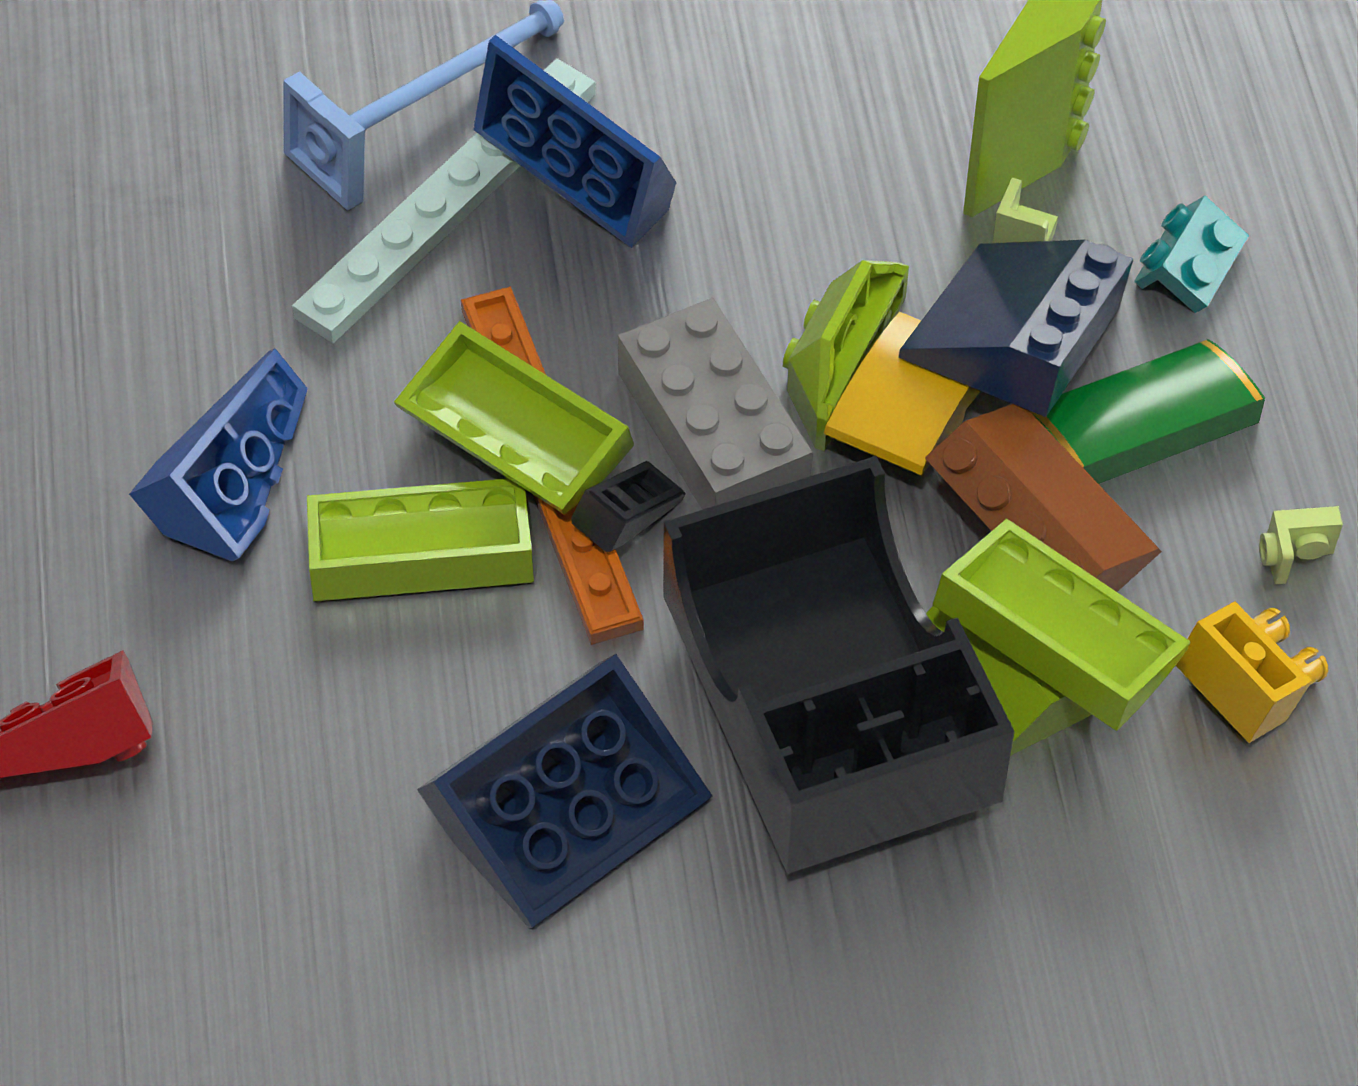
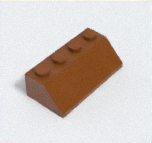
M1015 404L964 421L925 457L991 531L1005 519H1008L1116 592L1162 552L1029 410Z

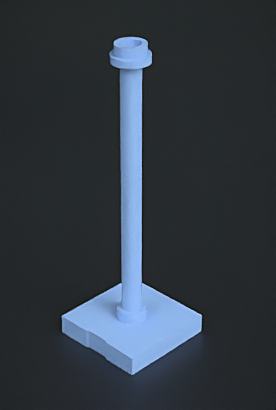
M538 0L530 5L529 16L495 35L514 47L538 33L545 37L554 35L558 32L559 27L563 25L564 16L558 4L553 0ZM493 36L351 115H348L342 108L335 105L300 71L284 79V154L347 211L364 201L365 130L484 64L488 42Z

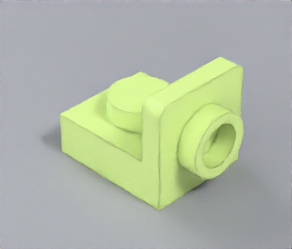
M1339 506L1273 511L1267 533H1261L1259 550L1263 566L1271 567L1274 584L1287 583L1294 557L1309 560L1334 554L1343 526Z

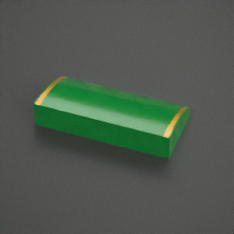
M1207 339L1062 393L1047 417L1032 411L1030 412L1088 474L1100 484L1258 424L1265 397L1236 360L1216 343Z

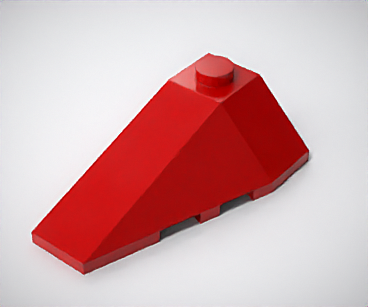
M124 650L57 683L56 686L59 690L50 697L48 702L41 706L38 702L30 704L25 701L11 709V713L0 720V778L98 764L113 756L116 761H123L135 756L147 747L146 740L152 738L153 722Z

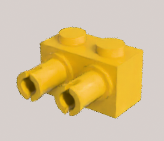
M1234 601L1196 623L1187 638L1191 641L1189 648L1176 664V667L1243 738L1250 743L1287 721L1307 688L1327 677L1328 663L1324 655L1309 664L1306 663L1307 660L1317 655L1319 650L1316 648L1305 647L1298 654L1290 658L1276 644L1286 640L1290 634V625L1286 616L1268 624V621L1280 614V610L1273 607L1267 608L1259 615L1251 618Z

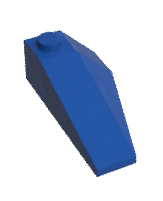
M276 348L268 351L154 463L129 495L164 536L230 561L239 559L266 524L270 509L265 507L271 486L279 483L283 468L278 466L285 442L293 438L308 388Z

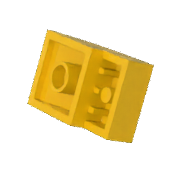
M899 311L876 340L853 375L825 426L824 434L922 475L930 465L925 457L962 424L966 409L981 391L899 358L900 348L921 322V320Z

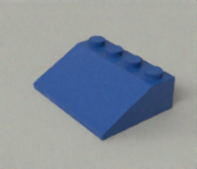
M494 35L489 40L473 130L632 248L669 211L677 182L662 158L497 35Z

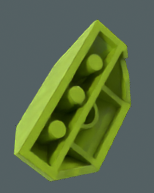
M860 261L830 283L821 301L814 299L811 302L804 319L803 328L805 330L801 338L793 337L787 346L782 366L788 369L787 392L814 447L818 450L825 452L832 437L824 434L825 426L850 380L876 340L898 314L906 299L909 265L889 261Z

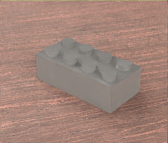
M713 297L618 335V374L702 510L812 475L813 451Z

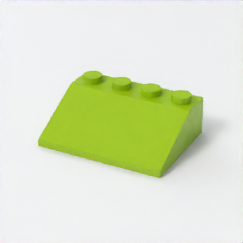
M1028 0L979 76L963 214L974 217L1002 201L1012 177L1022 180L1021 189L1060 168L1071 149L1079 151L1089 130V123L1083 121L1091 106L1095 89L1090 88L1089 83L1093 79L1100 62V54L1095 53L1094 50L1102 37L1106 25V19L1100 17L1102 0Z

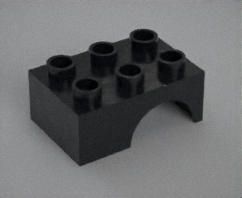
M877 456L663 522V597L787 874L1003 801L1015 731L958 617L948 620L943 632L932 623L917 600L904 571L894 541L886 504L885 472Z

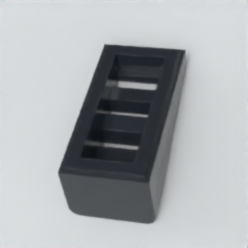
M646 460L585 490L571 517V521L576 528L605 552H611L628 542L682 502L686 493Z

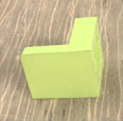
M1012 177L996 212L993 243L1051 241L1056 231L1058 216L1019 205L1022 180Z

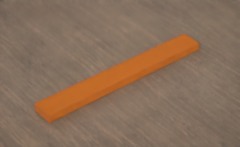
M511 286L461 299V309L467 326L545 374ZM533 495L590 644L593 645L644 630V619L616 549L611 552H605L572 524L571 517L577 505L563 514Z

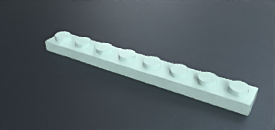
M557 58L544 70L586 102H589L596 95L594 80ZM476 133L292 305L294 319L334 344L521 165Z

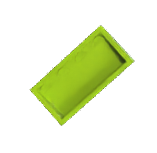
M461 321L455 325L394 401L398 408L563 514L579 503L585 490L601 483L634 446L627 425Z
M508 478L307 495L309 572L313 601L534 582L526 492L524 488Z
M1005 519L942 573L932 604L952 619L958 617L962 626L1115 731H1118L1153 694L1188 650L1191 641L1008 519Z

